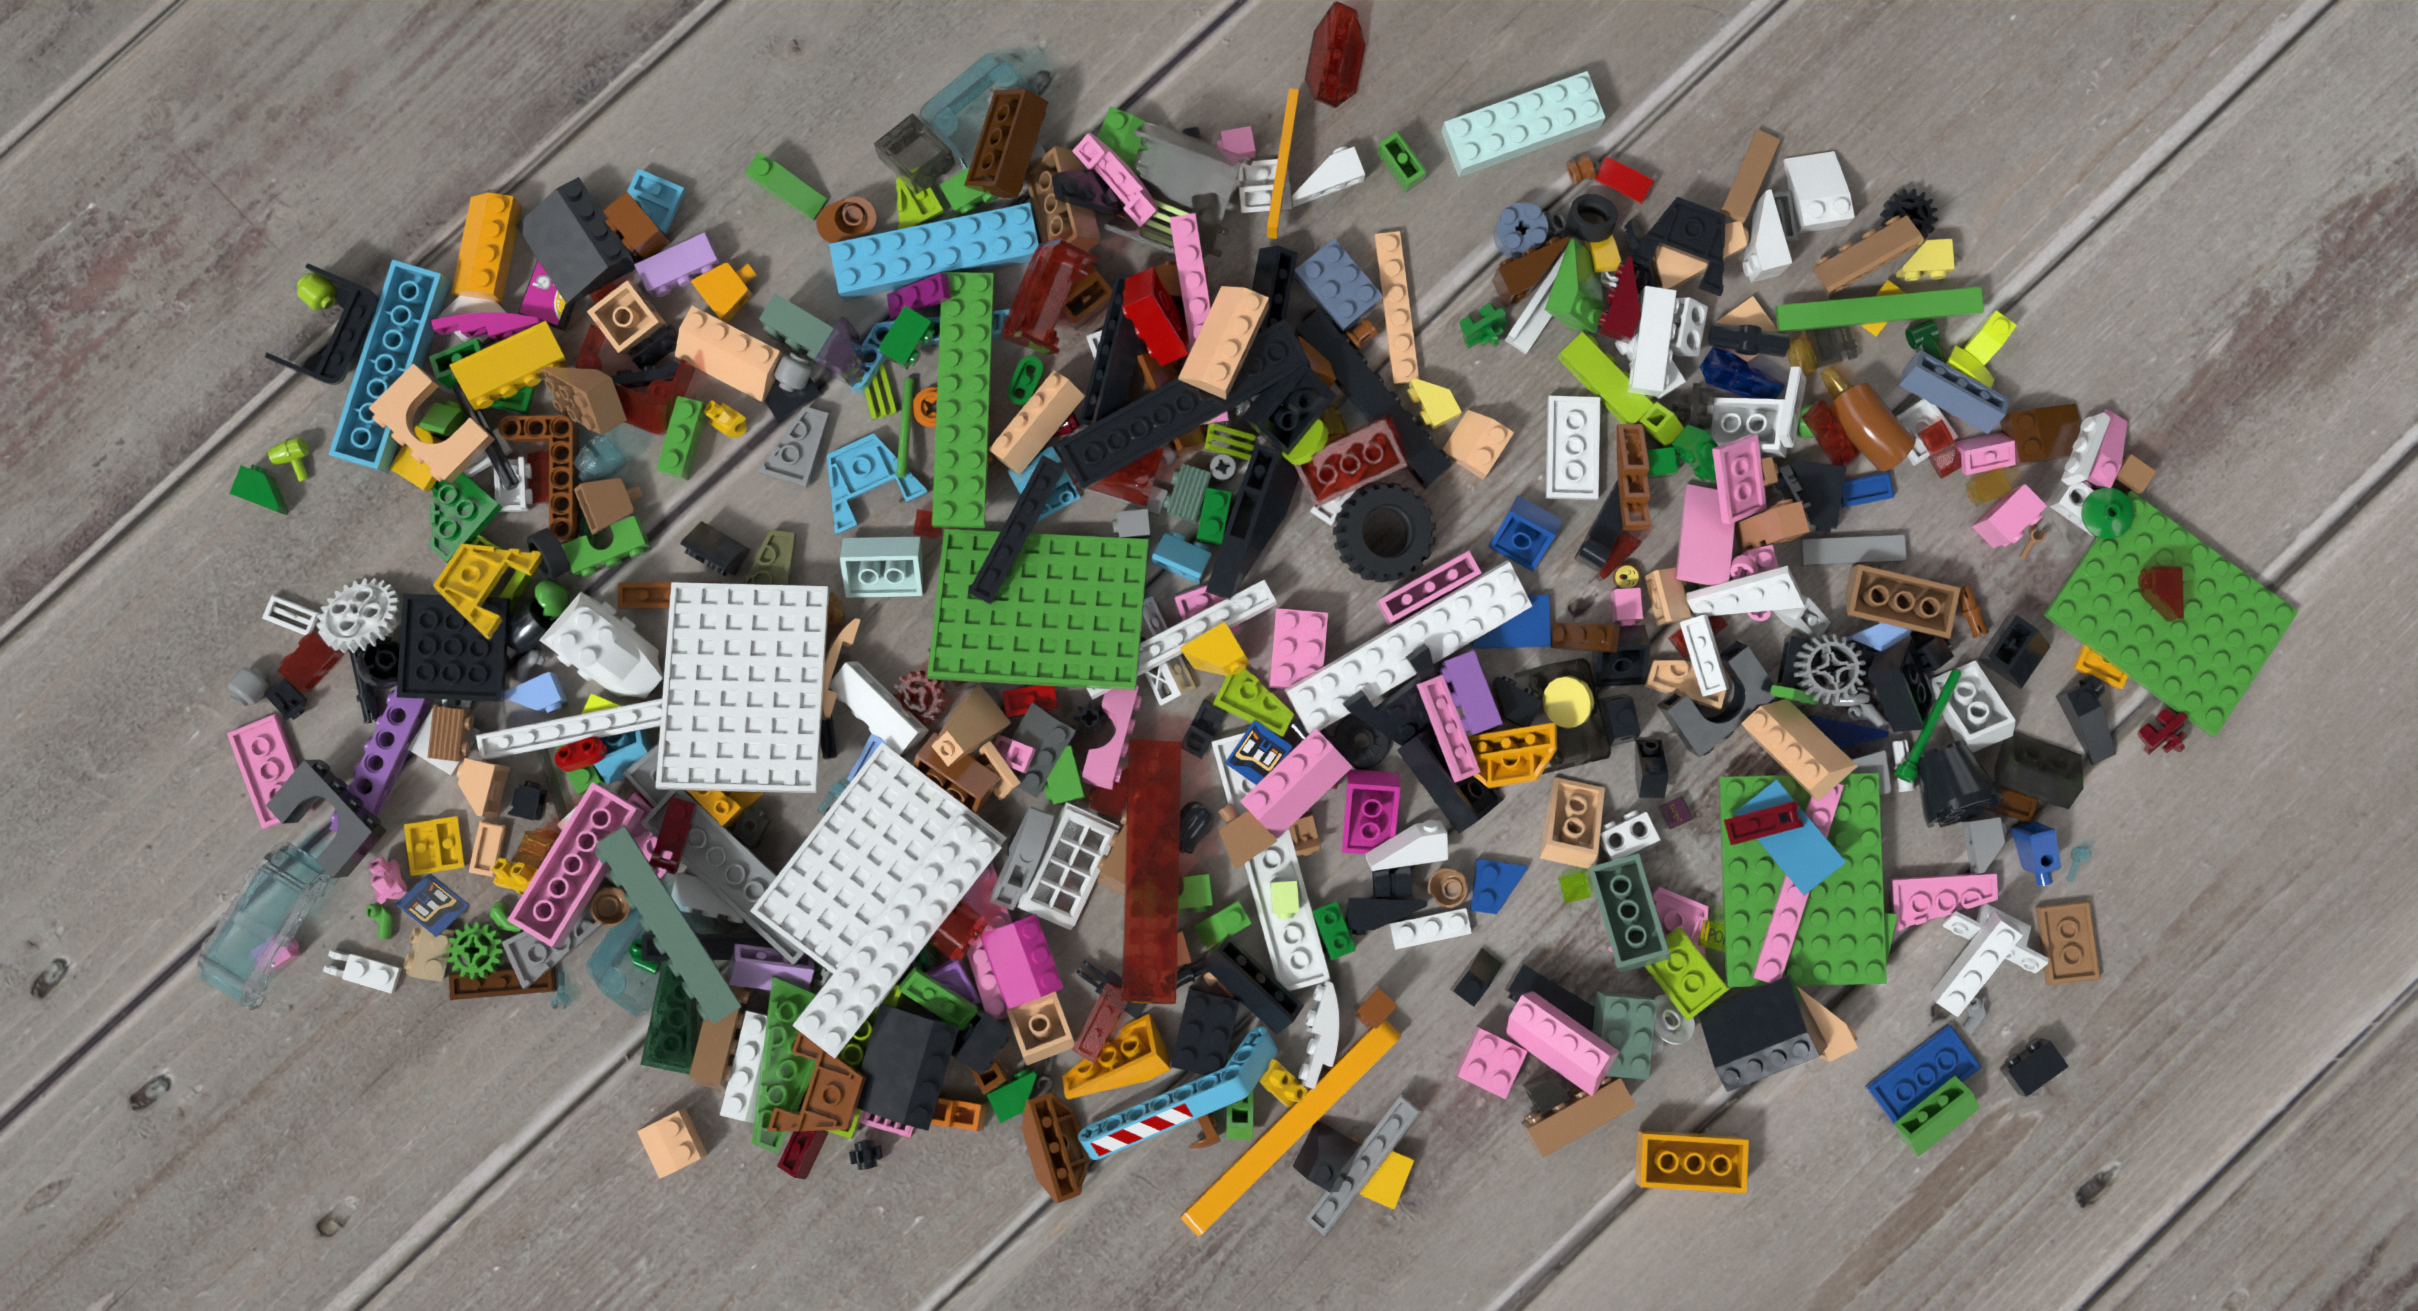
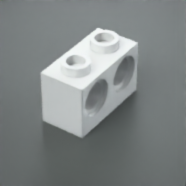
M1690 297L1675 298L1679 299L1677 314H1673L1672 324H1676L1674 339H1670L1669 349H1672V354L1678 357L1699 356L1708 306Z
M2085 480L2070 486L2065 484L2050 507L2091 536H2094L2086 529L2081 517L2083 502L2094 491L2091 489V484ZM2072 492H2075L2078 495V503H2074L2072 501ZM2112 508L2108 509V514L2113 517L2115 514Z
M1634 810L1623 816L1625 820L1618 824L1615 821H1611L1601 826L1602 831L1600 832L1599 842L1609 862L1624 858L1660 840L1647 812L1639 813L1638 810ZM1636 822H1640L1644 826V832L1639 837L1632 831V827ZM1613 833H1617L1621 838V843L1616 848L1612 847L1609 843V837Z

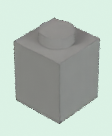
M1148 509L1117 512V519H1113L1114 535L1119 534V538H1151Z

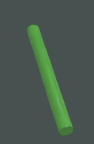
M912 378L904 379L896 476L899 478L907 477L915 381Z

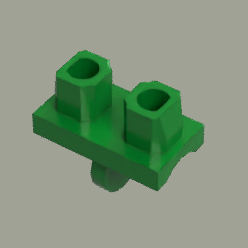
M1491 303L1486 304L1479 310L1480 316L1483 318L1480 321L1475 322L1471 316L1460 320L1459 324L1463 333L1464 343L1468 349L1478 343L1484 346L1489 342L1493 347L1498 346L1499 340L1497 337L1504 333L1502 328L1507 326L1505 320L1506 312L1502 307L1497 310Z

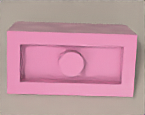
M2002 432L1953 442V448L1961 453L1962 473L1965 475L2016 465L2015 441Z

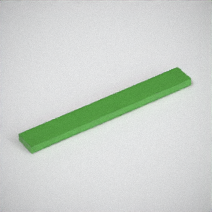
M1981 287L1777 305L1775 312L1778 332L1975 315L1984 312Z

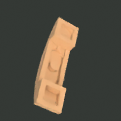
M855 618L844 626L832 640L825 653L822 703L823 720L831 717L838 694L828 690L841 646L849 647L853 644L860 619Z

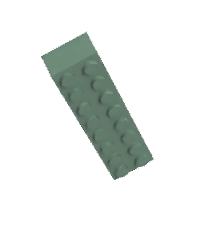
M625 824L597 840V848L594 849L595 854L602 864L608 862L612 869L609 871L610 877L617 887L623 885L625 888V900L632 910L637 907L641 915L638 916L640 923L646 932L652 930L656 937L653 938L655 946L661 955L666 952L670 957L667 961L670 969L676 977L681 975L685 980L682 982V987L690 999L696 997L698 1000L697 1010L706 1022L710 1019L714 1025L739 1009L741 1004Z

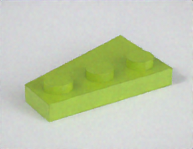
M1247 669L1238 674L1226 676L1213 702L1214 706L1251 724L1253 721H1257L1280 738H1283L1294 716V713L1273 693H1270Z

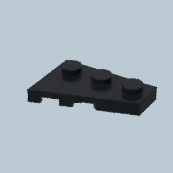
M1094 169L1057 172L1052 177L1055 200L1112 216H1117L1122 212L1120 198Z

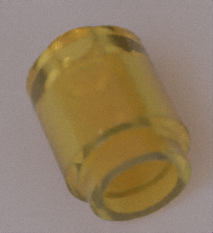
M1804 338L1789 342L1790 347L1787 350V356L1790 366L1800 367L1805 376L1816 373L1815 366L1818 364L1811 341L1805 342Z

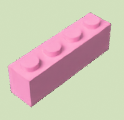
M1467 551L1381 598L1376 604L1389 626L1477 578L1481 571L1470 551Z

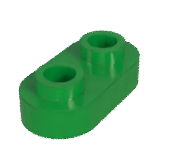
M1026 356L1020 360L1007 388V395L1013 404L1024 406L1035 394L1044 373V367L1040 359L1035 356ZM1033 366L1036 368L1034 374H1028L1026 372L1027 368ZM1020 389H1023L1025 391V395L1023 397H1017L1016 392Z

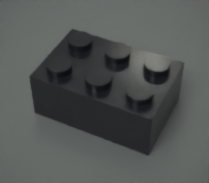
M1189 988L1171 1067L1202 1075H1208L1225 1068L1240 1000Z

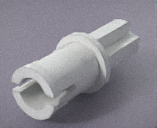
M1907 740L1892 742L1895 761L1893 769H1896L1899 764L1902 765L1903 761H1907L1910 755ZM1897 778L1899 792L1916 790L1914 783H1908Z

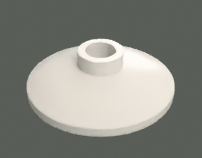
M1666 994L1654 998L1657 1000L1654 1025L1655 1034L1670 1044L1678 1045L1688 1041L1694 1033V1017L1686 1021Z

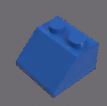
M1517 495L1488 547L1523 567L1534 571L1556 536L1563 519Z

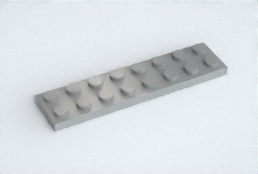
M670 790L641 821V824L658 839L670 797L698 804L681 861L791 964H796L804 956L805 952L750 912L777 875L730 831L721 826L685 790Z

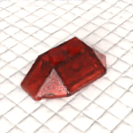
M1338 1L1333 2L1314 30L1304 78L1314 100L1333 108H1337L1356 94L1366 45L1357 19V10Z

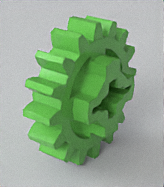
M475 922L473 928L471 924H465V931L459 929L455 931L458 936L456 939L449 938V941L453 943V947L446 948L447 952L452 953V956L447 961L455 963L452 970L456 972L461 970V977L467 978L470 974V979L477 980L479 975L481 978H488L487 971L496 973L497 969L494 965L496 963L503 964L499 956L506 954L505 950L500 949L501 942L505 940L497 939L500 932L497 930L491 932V925L486 924L483 927L482 923ZM486 937L489 939L491 946L486 943ZM473 949H480L479 953L473 954ZM461 956H463L466 959V965L463 962Z

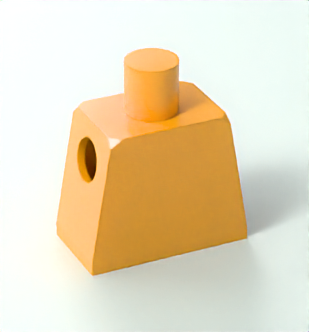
M726 262L698 276L691 283L718 318L728 323L752 298L753 294L745 284L755 278L757 274L748 263L735 272L729 263Z

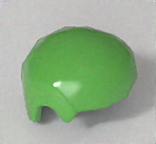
M550 579L543 580L535 587V596L539 604L544 608L543 615L552 616L549 618L550 621L558 618L570 605L567 591L558 582Z

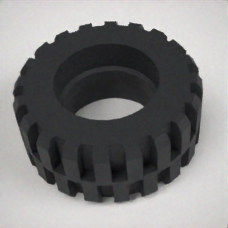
M1381 482L1356 491L1341 505L1342 509L1335 517V521H1337L1336 527H1333V535L1336 536L1337 540L1334 546L1335 550L1339 549L1342 555L1339 557L1342 563H1347L1350 566L1348 570L1353 574L1358 573L1362 579L1367 581L1391 582L1412 575L1414 571H1418L1423 566L1424 560L1429 559L1432 553L1430 547L1435 545L1436 537H1432V532L1436 530V523H1431L1430 516L1433 513L1430 508L1426 509L1423 505L1426 501L1422 496L1417 497L1414 495L1415 490L1410 487L1403 488L1399 483L1387 484L1386 482ZM1385 508L1395 512L1405 526V543L1397 554L1390 557H1381L1374 554L1367 547L1363 538L1362 528L1364 520L1369 513L1376 509Z

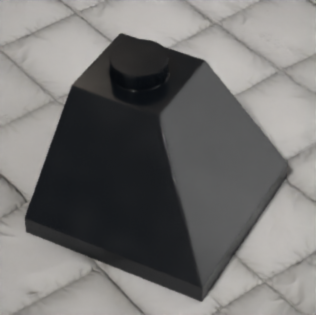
M1317 1120L1313 1124L1292 1167L1307 1180L1330 1193L1339 1192L1362 1145Z

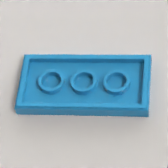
M1776 779L1735 813L1737 816L1793 802L1794 800ZM1799 807L1797 813L1799 819L1803 820L1804 827L1757 840L1800 892L1806 895L1846 862ZM1786 813L1778 814L1781 824L1789 822Z

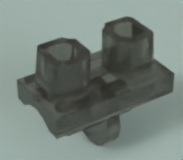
M1693 383L1691 404L1688 403L1689 395L1682 394L1680 403L1672 404V410L1679 412L1678 420L1686 421L1687 413L1690 412L1689 425L1701 430L1712 429L1713 414L1699 413L1700 405L1714 406L1715 390L1701 388V383Z

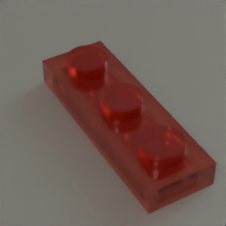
M1818 399L1801 417L1833 465L1847 466L1859 454V451L1847 437L1845 430L1825 401Z
M1111 981L1106 982L1072 1051L1093 1064L1096 1063L1132 994Z

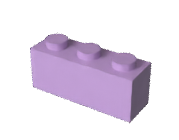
M704 232L634 265L646 291L652 297L656 296L659 298L668 295L671 289L677 286L685 287L690 285L693 279L721 265V262L710 238Z
M735 944L728 967L729 985L771 990L773 976L808 991L814 973V960L805 953L793 965L775 948Z

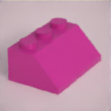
M1037 914L979 935L1006 1009L1030 1002L1064 988Z

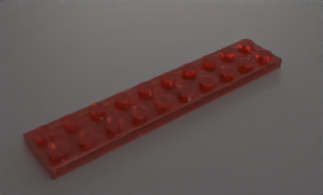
M1129 739L1121 1002L1176 1004L1181 742Z

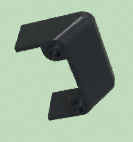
M307 263L306 269L332 283L340 285L336 294V301L344 310L323 355L315 354L310 356L303 367L267 352L265 358L314 380L329 385H338L346 378L375 314L378 297L368 288Z

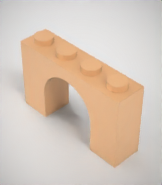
M412 364L369 407L375 414L372 418L381 427L385 428L388 426L394 432L391 435L392 438L401 446L407 444L412 449L410 455L420 464L426 462L431 467L428 472L439 482L445 480L452 483L495 439L480 424L469 418L447 440L437 444L422 442L414 430V415L418 407L439 385L421 368Z

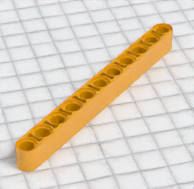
M1387 1019L1377 1029L1372 1026L1333 1064V1067H1330L1317 1080L1315 1089L1309 1088L1300 1103L1294 1102L1291 1108L1289 1107L1182 1213L1180 1219L1197 1237L1202 1235L1402 1035Z

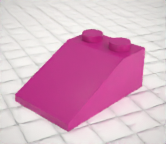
M1349 770L1347 772L1342 853L1366 854L1396 836L1400 797L1399 773Z

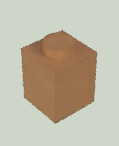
M2130 454L2123 457L2122 466L2113 483L2124 491H2132L2137 495L2143 493L2157 471Z

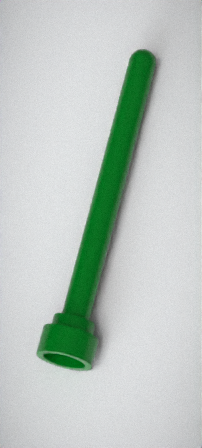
M1959 669L1951 671L1927 719L1924 730L1921 731L1907 761H1903L1902 765L1899 764L1894 772L1897 778L1908 783H1914L1918 775L1916 772L1918 767L1916 765L1961 677Z

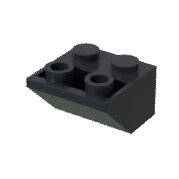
M703 521L680 543V545L687 548L684 552L685 554L703 564L705 560H708L707 566L725 577L728 572L735 576L750 552V549Z
M2013 615L2005 618L1978 660L2019 689H2022L2049 650L2050 645L2037 628L2018 615Z

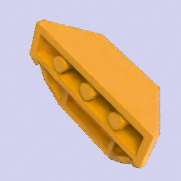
M1556 723L1467 737L1480 769V773L1473 776L1488 788L1538 781L1557 750Z

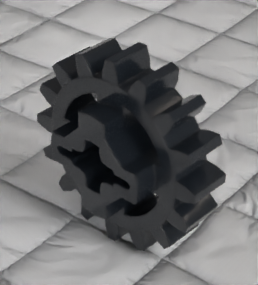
M1902 189L1899 195L1894 193L1890 197L1891 201L1887 200L1883 204L1886 210H1883L1880 216L1886 219L1881 223V226H1886L1885 223L1898 215L1900 218H1903L1910 214V220L1925 240L1929 237L1927 233L1931 234L1935 230L1931 224H1935L1938 218L1932 216V214L1938 209L1930 207L1933 199L1926 201L1924 199L1925 192L1918 196L1916 195V189H1912L1909 194H1907L1905 189ZM1903 202H1912V203L1906 205V204H1904Z

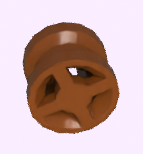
M1587 154L1582 155L1579 160H1569L1566 162L1568 175L1574 185L1580 184L1584 179L1591 180L1595 178L1594 166Z

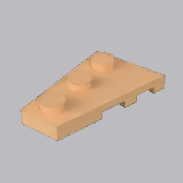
M1654 660L1651 663L1645 684L1647 688L1669 695L1678 689L1686 693L1692 702L1716 710L1722 708L1726 693L1725 690L1702 697L1692 662H1685V660ZM1724 668L1727 681L1729 682L1730 675Z

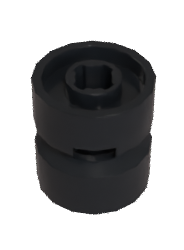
M1410 866L1372 871L1375 899L1390 898L1392 893L1397 897L1412 896Z

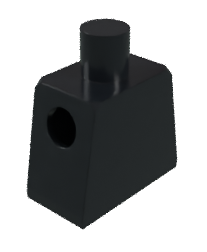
M1624 693L1599 699L1610 747L1636 741L1641 733L1633 698Z

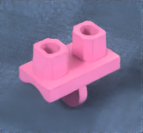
M379 856L368 864L369 870L373 874L370 879L371 885L375 889L376 900L380 904L384 903L386 898L399 899L406 894L407 885L401 878L400 865L395 859L387 862L382 856Z

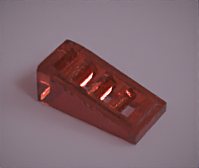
M1627 532L1619 535L1609 558L1596 575V580L1602 581L1606 579L1640 546L1642 541Z

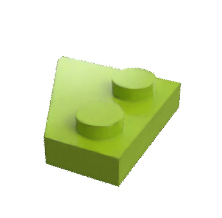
M919 167L896 179L898 193L897 209L899 214L898 230L923 225L944 213Z

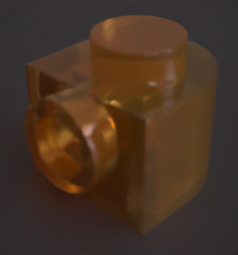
M833 592L829 594L828 626L831 623H838L845 616V613L839 607L843 603Z

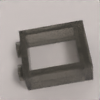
M913 113L874 143L878 158L916 195L922 190L928 189L936 179L948 173L955 165L951 149ZM921 136L938 154L912 173L896 155Z

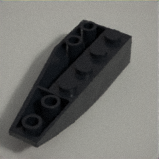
M1258 443L1255 444L1206 588L1207 593L1231 600L1286 517L1302 467L1289 462L1281 451Z

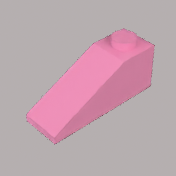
M2105 409L2104 413L2111 419L2088 479L2085 480L2091 484V489H2111L2122 466L2127 421L2109 409Z

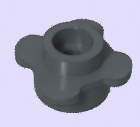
M1548 211L1544 212L1548 222L1547 235L1551 236L1554 234L1562 237L1567 227L1565 216L1558 211L1552 214Z

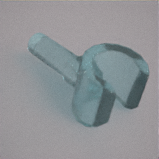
M839 782L831 785L826 799L817 811L822 814L833 801L834 796L839 798L847 786Z
M2083 847L2072 849V866L2067 876V881L2073 882L2080 862L2090 861L2091 851Z
M558 972L557 996L551 1001V1006L554 1010L558 1007V999L563 1000L564 1009L570 1004V997L565 994V972Z

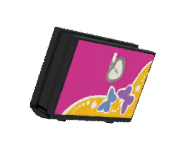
M537 260L518 314L537 317L542 322L546 321L548 326L565 331L576 302L567 306Z

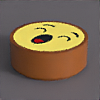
M1622 565L1613 573V583L1618 589L1635 588L1640 580L1638 570L1632 565Z

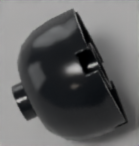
M385 636V640L376 639V646H372L369 643L365 651L362 648L360 649L356 666L358 674L365 683L378 689H391L397 686L400 643L393 641L392 637Z

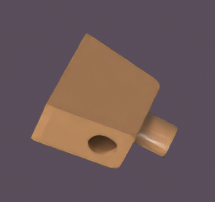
M621 478L586 482L574 489L592 535L634 512L632 502L642 499L640 488L637 485L625 488Z
M1230 803L1218 811L1227 824L1219 829L1218 832L1236 869L1277 842L1276 838L1249 810L1239 816Z

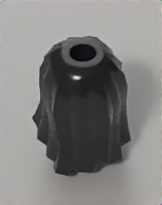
M1201 802L1187 803L1176 817L1166 824V827L1163 828L1165 834L1162 836L1166 841L1171 840L1174 844H1177L1175 847L1177 851L1192 854L1200 840L1210 832L1214 823V814Z

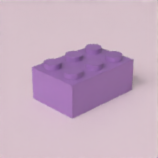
M1474 650L1440 664L1441 669L1438 671L1439 676L1443 675L1467 737L1503 724Z

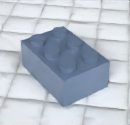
M1334 238L1294 272V279L1324 314L1327 313L1333 319L1335 327L1340 333L1343 332L1345 334L1382 303L1383 295Z

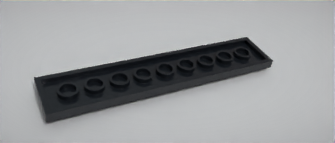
M1283 319L1256 335L1226 400L1176 378L1059 442L1057 446L1081 489L1084 491L1269 389L1301 365L1306 364L1309 366L1311 363L1286 319Z

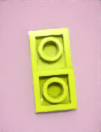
M1955 345L1946 364L1991 388L1994 378L1985 366L1971 354Z

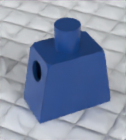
M2036 821L2012 827L2011 831L2022 868L2035 874L2038 886L2052 884L2051 871L2061 867L2055 829Z

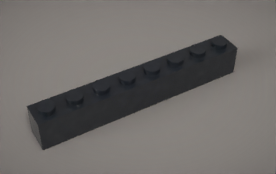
M1319 309L1295 329V337H1302L1330 362L1336 376L1334 383L1420 485L1426 489L1452 466L1449 463L1451 461L1444 450L1437 449L1433 444L1434 439L1426 430L1422 431L1416 424L1417 419L1414 414L1409 410H1404L1400 405L1401 400L1397 394L1387 390L1383 385L1384 380L1380 374L1370 370L1367 366L1368 361L1360 352L1356 353L1350 346L1352 344L1350 339L1343 332L1340 334L1334 327L1335 322L1327 313L1323 314Z

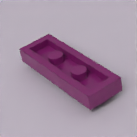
M939 273L888 293L887 300L890 319L896 320L904 306L919 312L950 300L948 274Z

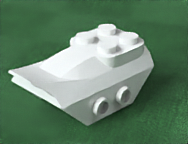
M580 592L541 637L540 641L558 653L557 658L566 666L570 667L573 664L579 669L577 673L587 681L595 680L618 698L632 696L645 699L663 678L658 662L659 650L634 629L636 625L625 616L622 619L616 616L615 613L617 611L605 601L603 604H600L595 599Z

